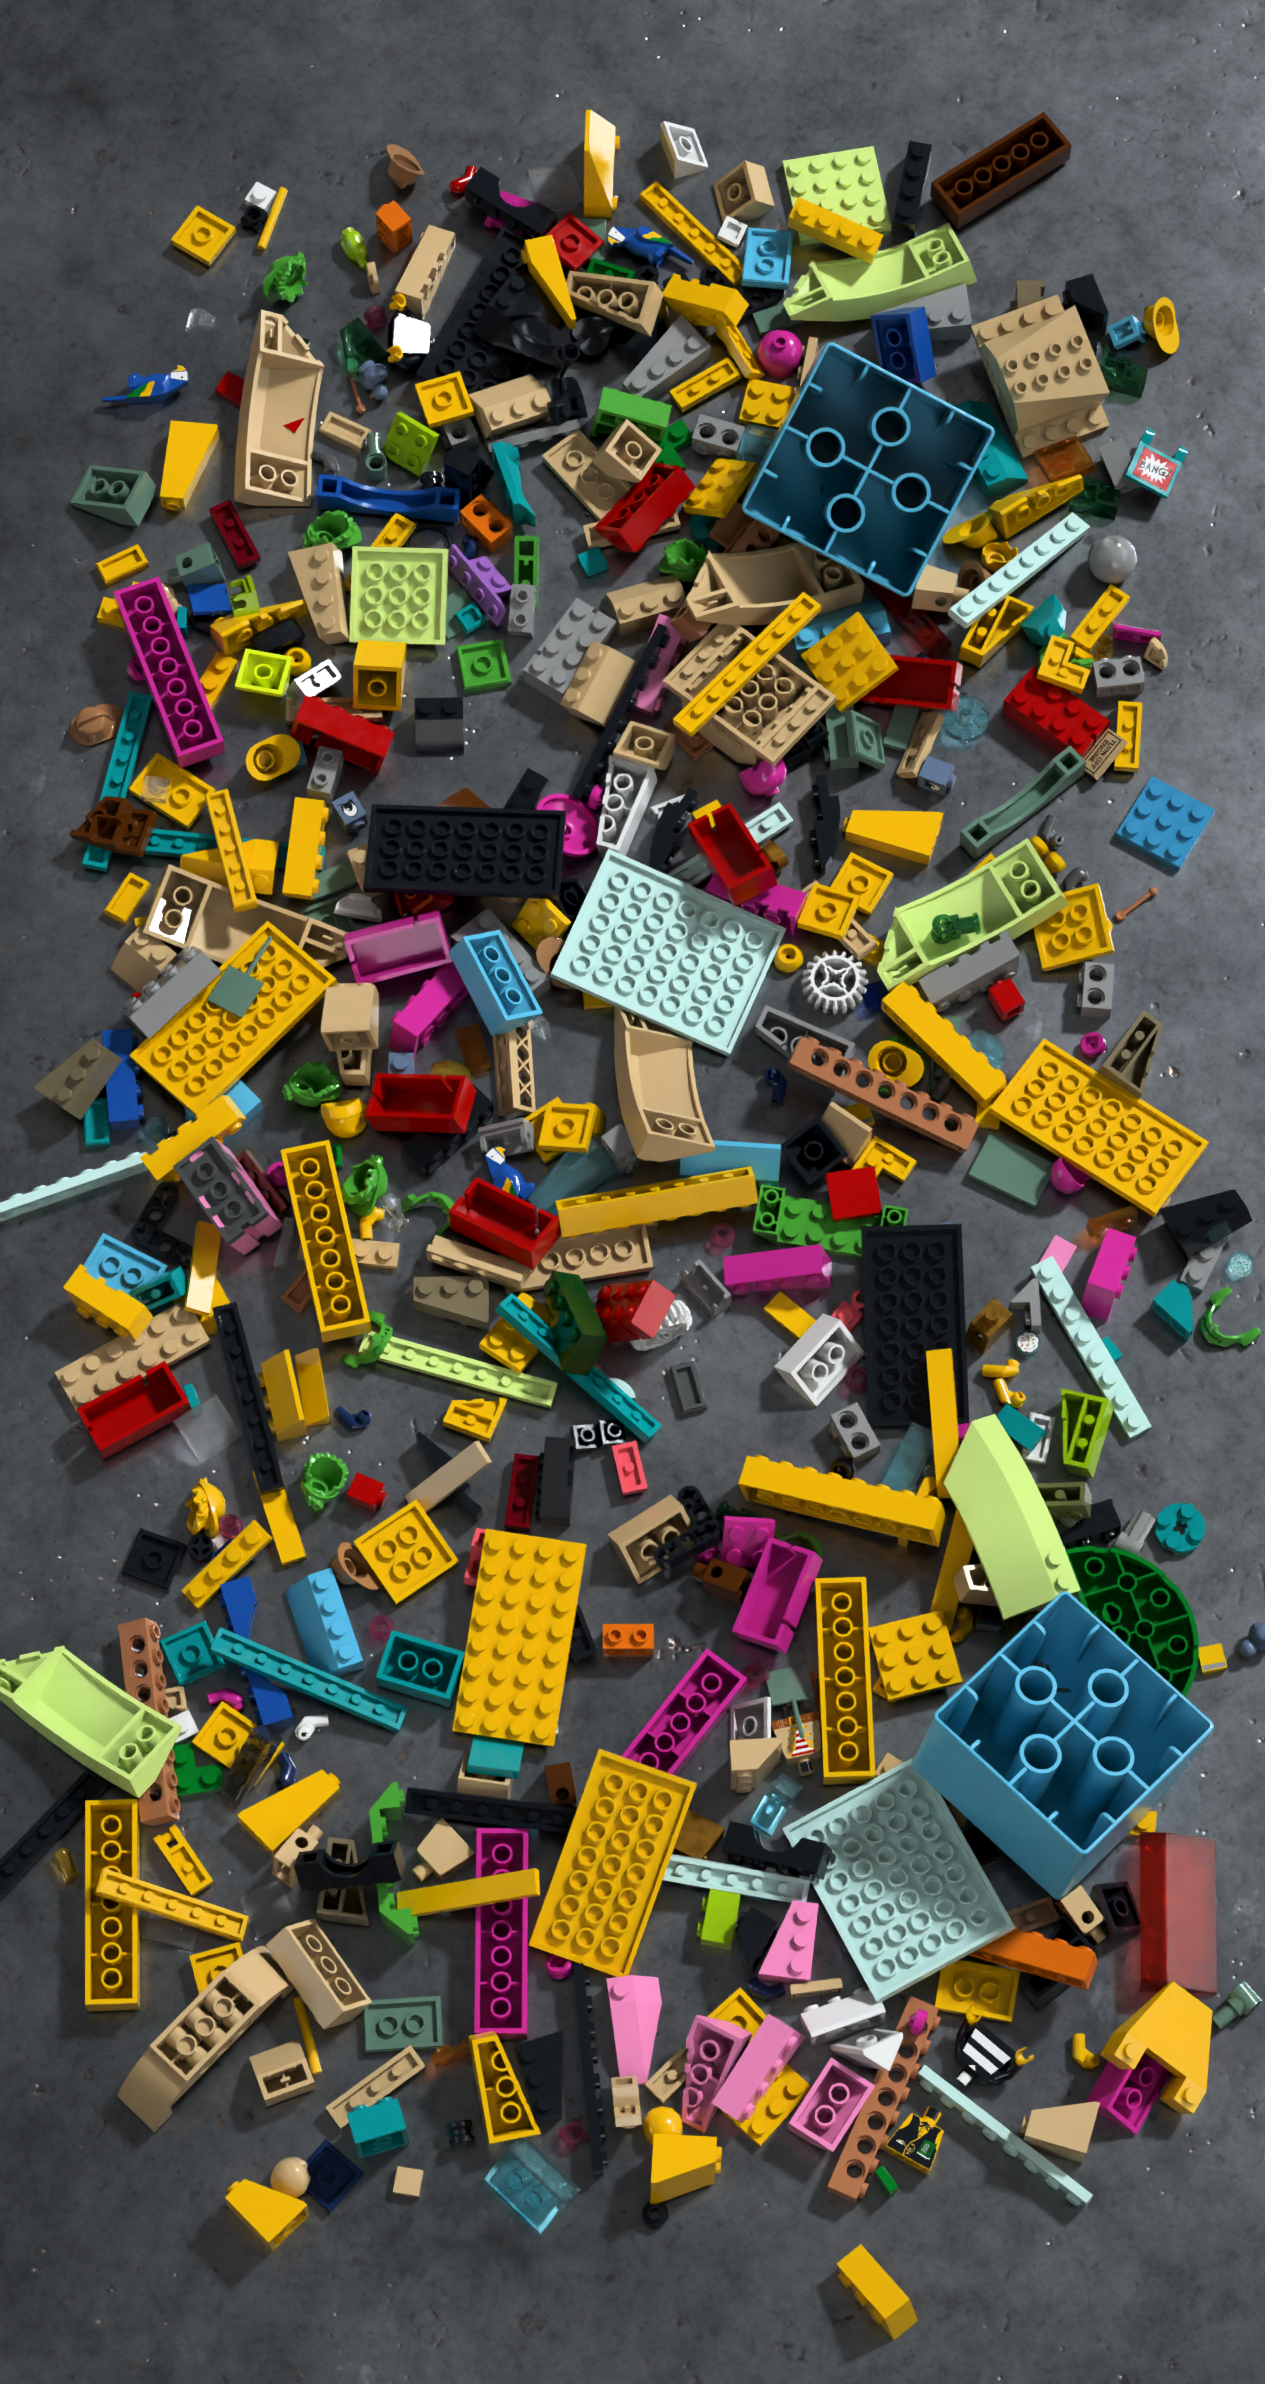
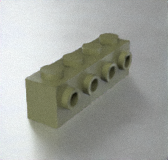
M1086 1482L1036 1483L1053 1521L1057 1519L1079 1521L1082 1518H1090L1092 1494Z

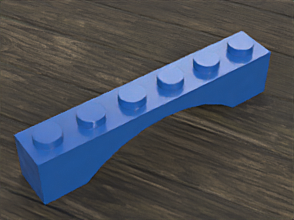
M319 474L316 500L317 508L387 516H393L395 513H398L406 518L459 523L461 489L436 486L415 491L386 490L366 486L343 476Z
M246 1576L220 1584L222 1593L217 1594L221 1609L226 1607L229 1616L224 1617L228 1631H234L235 1634L250 1640L252 1620L258 1604L250 1577ZM239 1666L243 1679L248 1678L251 1685L246 1689L250 1702L255 1701L258 1710L253 1711L257 1725H263L264 1730L268 1732L294 1724L286 1693L273 1685L265 1676Z

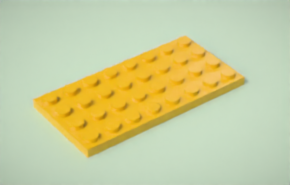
M268 920L219 967L221 973L150 1039L146 1038L129 1055L134 1063L194 1115L220 1095H224L325 996L326 987H333L338 983L333 975ZM271 936L273 938L249 975L263 982L264 985L243 1018L208 1001L207 998L227 967L230 965L245 973L267 938Z
M1046 1039L1040 1042L989 1110L990 1114L1058 1157H1062L1069 1164L1153 1217L1158 1214L1159 1209L1164 1206L1209 1144L1204 1138Z
M491 1529L485 1530L453 1732L554 1747L587 1544Z
M599 1748L528 1945L577 1963H583L585 1966L616 1977L628 1976L697 1783Z

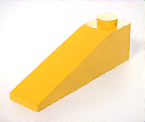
M548 235L525 240L524 249L521 250L523 264L527 263L529 272L570 330L575 329L576 316L553 236Z
M1080 474L1011 494L1002 500L995 501L988 508V511L993 513L992 524L1007 540L1084 490L1083 477Z
M301 599L260 608L258 613L234 617V614H230L225 618L220 617L210 625L211 637L223 654L231 656L251 645L249 642L250 638L264 629L291 618L298 619L307 614L306 601Z
M252 839L242 842L255 893L272 895L276 889L279 841ZM218 848L181 855L180 869L228 887Z

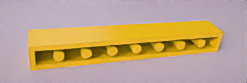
M749 1166L556 1200L555 1203L562 1237L576 1238L581 1234L590 1232L599 1234L613 1228L626 1229L630 1225L636 1224L650 1225L654 1221L664 1219L673 1221L681 1216H700L704 1212L710 1211L723 1212L732 1207L746 1208L758 1203L755 1176L752 1167Z

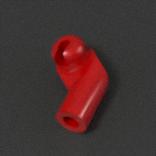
M467 166L463 177L450 182V191L458 194L465 192V185L477 172V168Z

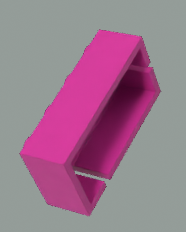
M439 909L418 914L417 920L410 916L349 932L344 936V943L349 960L352 962L351 967L356 983H375L452 962L448 953L451 949Z
M769 1537L732 1632L742 1640L786 1654L794 1635L791 1627L796 1628L823 1560L814 1551L796 1545L792 1547L789 1543Z

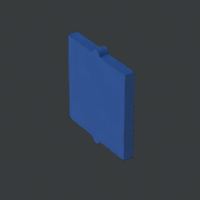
M204 583L203 585H186L193 616L232 614V607L225 584Z

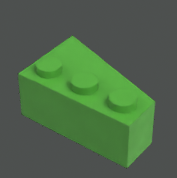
M603 387L590 436L597 437V433L611 434L617 426L628 419L652 441L662 442L672 406L660 401L646 399L639 395H632L617 389Z

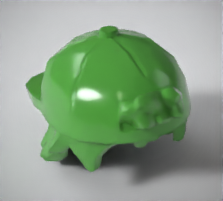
M298 251L296 256H283L270 265L268 275L262 283V293L267 301L276 302L281 299V301L286 300L289 303H293L296 297L303 294L302 287L307 285V282L304 281L306 275L304 254Z
M337 510L332 513L326 511L321 517L317 516L314 522L309 525L307 532L303 534L302 546L304 549L333 543L342 551L344 548L358 546L361 543V530L356 522L353 521V517H347V513L343 510Z
M686 538L673 541L668 544V547H664L663 554L665 556L659 562V571L673 573L678 580L683 582H694L700 569L703 567L708 552L703 544L699 547L692 540L688 541Z
M323 1061L307 1062L290 1075L288 1082L281 1090L284 1094L283 1098L285 1101H291L292 1099L296 1103L308 1107H316L324 1101L338 1099L341 1095L340 1080L337 1079L338 1074L334 1073V1069H328L329 1066Z
M372 1154L370 1159H365L361 1164L352 1166L353 1174L346 1178L340 1187L344 1203L351 1205L352 1211L359 1216L370 1215L374 1210L376 1201L383 1198L387 1190L388 1176L382 1165L383 1157L378 1155L374 1156Z
M328 1452L325 1454L315 1453L314 1456L309 1455L307 1464H304L300 1488L306 1498L307 1505H312L313 1509L318 1511L323 1508V1504L332 1501L340 1489L345 1486L344 1483L347 1481L346 1476L349 1472L347 1471L346 1463H342V1459L336 1458L335 1454L330 1455Z

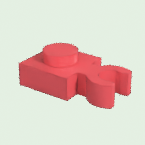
M859 1290L853 1293L850 1304L843 1301L831 1315L834 1318L840 1319L850 1333L863 1319V1314L859 1311L864 1310V1303H859L856 1300L860 1296Z

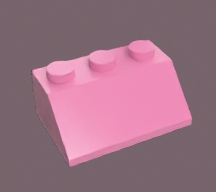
M830 2058L790 2120L787 2129L808 2143L833 2153L874 2090L875 2085L838 2061Z

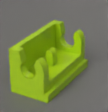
M251 575L229 583V588L236 586L241 588L240 593L229 596L234 617L260 612L257 593Z

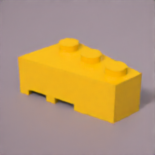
M1008 595L972 624L961 646L958 658L980 668L1022 628L1020 625L1033 613L1034 606Z

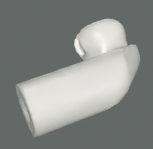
M328 1713L305 1716L296 1727V1737L301 1741H306L317 1727L329 1726Z

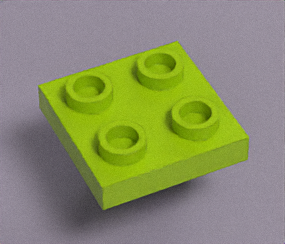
M400 411L395 415L382 451L385 453V457L420 477L425 472L439 434Z

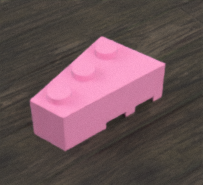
M792 1901L758 1973L760 1981L782 1982V1984L790 1985L810 1982L818 1903Z

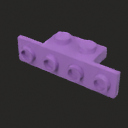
M452 544L448 553V569L497 627L502 626L509 608L500 598L511 594V585L486 556L468 560L458 547Z

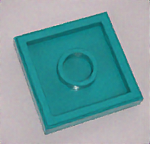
M202 1621L159 1641L178 1686L188 1685L226 1668L223 1658L209 1653L214 1638L206 1621Z
M474 1735L467 1772L518 1779L525 1743Z

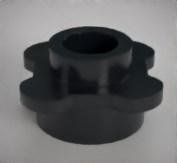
M248 206L240 221L242 225L251 226L253 230L257 231L262 228V222L268 218V214L258 206Z

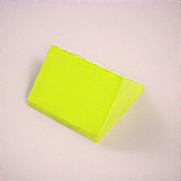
M245 648L235 689L283 697L286 695L285 691L289 686L292 657Z

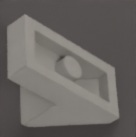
M1033 1278L1012 1299L1008 1309L1009 1311L1028 1310L1024 1311L1025 1326H1029L1030 1333L1039 1334L1041 1330L1038 1278Z

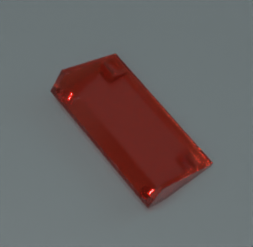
M1140 1832L1138 1844H1140L1141 1979L1138 1992H1159L1169 1982L1174 1981L1188 1993L1217 1994L1215 1840L1166 1832Z

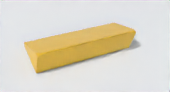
M313 1348L294 1355L306 1427L331 1423L319 1348Z

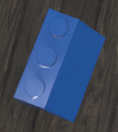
M925 307L901 308L871 315L879 367L909 383H922L937 376Z

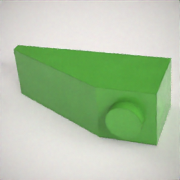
M515 535L514 584L536 585L535 609H537L540 536Z

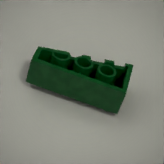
M553 1271L544 1284L543 1292L561 1371L589 1376L608 1340V1336L580 1276Z

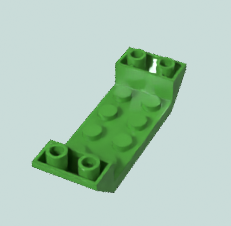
M761 1184L753 1233L776 1245L795 1248L821 1244L826 1253L862 1259L861 1227L904 1226L907 1221L908 1209L884 1205L882 1215L833 1222L829 1202L786 1196V1188Z
M392 1782L369 1810L372 1844L384 1842L383 1839L388 1838L386 1821L402 1820L401 1812L405 1811L406 1805L404 1789L399 1790L397 1782ZM377 1883L379 1912L382 1924L410 1946L415 1945V1937H420L417 1915L412 1916L411 1908L396 1910L394 1893H389V1889H394L393 1883Z

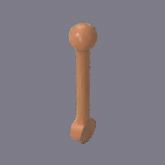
M348 370L346 376L350 379L357 403L356 410L362 414L366 409L360 400L354 379L355 372Z
M1155 887L1149 888L1148 893L1124 911H1118L1116 919L1123 921L1126 914L1150 896H1156L1158 890Z
M812 1670L809 1672L812 1681L816 1711L819 1713L820 1722L818 1673Z

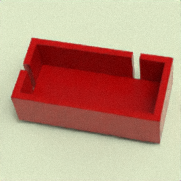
M890 655L899 670L859 700L864 704L883 706L886 704L893 707L957 713L960 692L955 687H960L963 665L957 661Z
M1033 666L1004 699L1002 712L1058 753L1071 746L1084 758L1109 728L1110 720L1065 688L1037 679L1039 669Z
M305 695L294 720L290 736L295 740L310 745L315 731H318L320 733L314 748L319 749V746L341 750L343 751L345 761L379 774L395 732H392L385 725H376L368 722V719L361 715L354 716L347 713L340 706L328 705L316 696L309 697Z
M731 803L711 812L716 828L714 832L712 831L707 814L687 824L692 842L734 907L778 885L773 867L764 853H762Z
M377 1073L371 1092L374 1097L369 1099L365 1117L376 1131L465 1134L477 1090L467 1076L446 1075L444 1079L442 1075Z
M477 1177L464 1191V1197L460 1196L448 1211L452 1230L532 1270L536 1268L561 1236L559 1217L540 1208L537 1218L535 1205Z
M655 1280L610 1284L602 1287L597 1294L598 1300L595 1310L608 1336L606 1343L654 1339L676 1295Z
M165 1361L145 1371L148 1385L145 1386L143 1377L139 1374L76 1409L82 1425L89 1437H91L103 1460L191 1412L187 1397Z

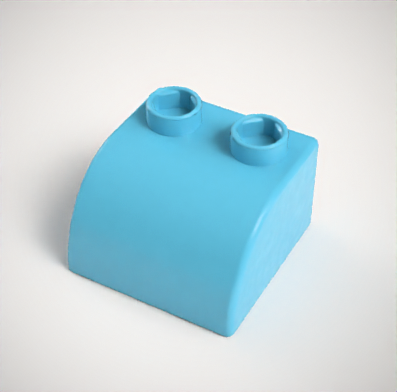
M829 342L818 351L745 495L742 510L750 517L898 595L908 597L915 588L992 441L995 430L991 425L840 345ZM821 485H823L824 492L822 494L820 493Z
M1064 1591L1059 1593L934 1713L912 1759V1767L1053 1898L1062 1899L1129 1834L1164 1796L1202 1748L1213 1731L1214 1725L1210 1719L1073 1595ZM1041 1661L1044 1664V1668L1034 1666V1663ZM1046 1664L1050 1667V1672L1046 1670ZM1057 1688H1068L1071 1692L1056 1691Z

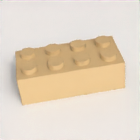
M314 1918L284 1927L266 1944L272 1958L278 1962L288 1981L293 1984L300 1994L301 2000L309 2007L316 2022L324 2030L354 2020L372 2003Z

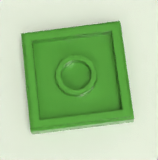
M503 639L456 646L464 693L512 685Z

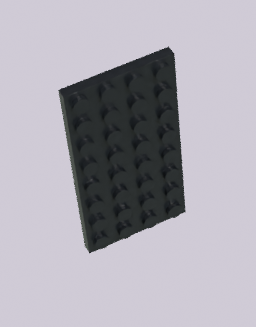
M504 225L502 226L416 372V378L424 382L460 371L467 393L472 394L525 376L533 362V358L526 357L521 353L519 355L514 354L512 350L499 346L498 348L490 346L474 335L472 329L493 296L512 272L523 264L521 250L524 249L525 240H528V238ZM561 264L565 281H567L569 270ZM580 267L576 272H585V269Z
M372 804L363 885L364 893L560 899L566 811Z
M962 1224L861 1227L869 1425L871 1427L932 1425L926 1351L951 1348L953 1356L958 1424L969 1423Z

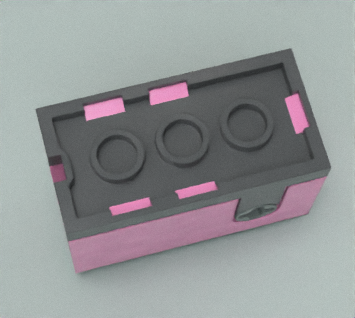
M213 1136L173 1166L224 1240L243 1255H246L260 1244L258 1241L263 1235L269 1237L284 1226L231 1150Z

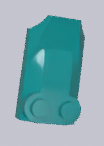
M501 441L493 443V468L514 526L530 525L534 528L536 526V515L522 494L517 446L512 447L511 443Z

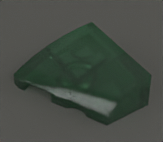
M359 317L340 330L347 372L351 379L360 376L358 370L366 361L373 360L375 364H380L386 360L387 353L373 338L372 333Z
M1105 345L1100 369L1108 389L1141 399L1148 370L1141 365L1133 363L1125 355L1122 358L1117 357L1111 353L1112 347Z
M1075 467L1074 476L1080 474L1083 477L1084 490L1070 499L1068 512L1115 520L1120 490H1116L1112 485L1105 484L1096 476L1093 479L1082 474V468Z

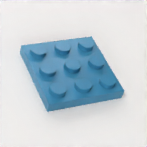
M1151 776L1116 832V837L1179 871L1212 819L1215 810Z

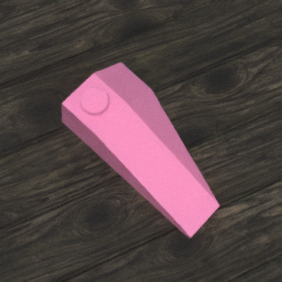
M630 1975L606 1979L619 2077L637 2075L638 2085H644L648 2080L662 2005L658 1977Z
M701 2015L695 2016L686 2039L688 2053L684 2070L686 2073V2085L683 2090L682 2122L703 2133L706 2132L718 2109L711 2102L747 2048L752 2033L728 2021Z

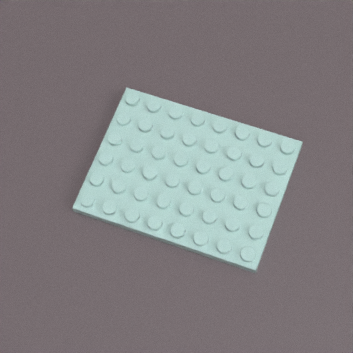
M608 849L550 977L729 1057L787 928L740 907H734L729 902Z
M913 1758L782 1828L792 1847L801 1838L826 1843L831 1848L832 1853L824 1880L815 1878L811 1883L877 2003L892 1997L1016 1929L941 1794L912 1767Z

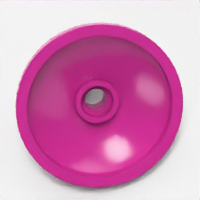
M551 794L544 797L538 803L535 810L566 811L564 855L583 857L589 855L597 848L599 821L594 812L585 803L566 794Z

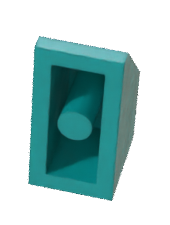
M1051 594L1020 626L1031 643L1048 647L1052 635L1059 637L1064 632L1066 611L1055 594Z
M181 1266L136 1287L129 1291V1294L144 1304L148 1310H151L184 1295L187 1290L188 1280Z
M1173 1279L1153 1299L1151 1308L1188 1341L1193 1332L1192 1296L1184 1284H1178Z

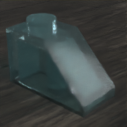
M781 1773L769 1786L750 1824L772 1837L793 1807L803 1786L784 1773Z

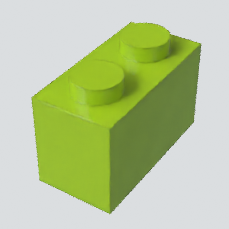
M710 1889L709 1897H703L701 1911L706 1912L704 1922L699 1921L696 1935L701 1937L700 1945L731 1950L741 1894Z

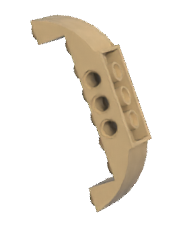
M259 1946L244 1954L227 1969L223 1970L155 2039L125 2079L117 2097L154 2132L173 2114L171 2106L278 1996L284 2000L295 1988L286 1978L278 1962L272 1958L271 1952L265 1946Z

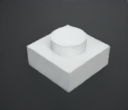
M256 182L246 196L245 204L248 206H258L262 211L267 212L275 200L277 192Z
M726 216L716 239L738 248L748 225Z
M189 1710L169 1718L182 1727L175 1742L176 1745L196 1737L199 1733Z

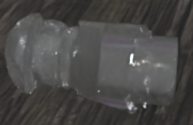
M389 1193L381 1198L380 1202L388 1221L387 1226L389 1230L399 1233L407 1227L409 1220L404 1218L399 1198H396L393 1193Z

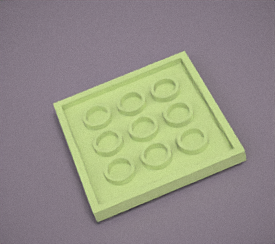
M874 146L782 161L792 209L797 198L800 197L878 233L891 231L892 226ZM797 231L800 246L820 243V241Z
M352 546L349 642L358 643V640L405 642L408 645L445 646L449 550L438 548Z

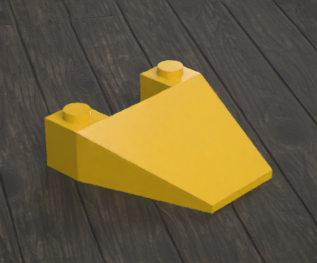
M586 110L584 218L612 220V211H617V197H613V169L615 150L620 149V136H615L614 125L592 110Z
M1171 1981L1112 2033L1100 2055L1119 2069L1134 2070L1145 2052L1173 2073L1159 2099L1178 2113L1194 2114L1207 2089L1212 2010L1177 1983Z

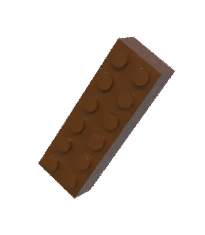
M1043 112L932 181L930 197L958 230L1068 161L1072 145L1046 113Z

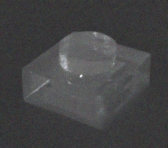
M145 775L141 796L142 801L166 804L169 778Z

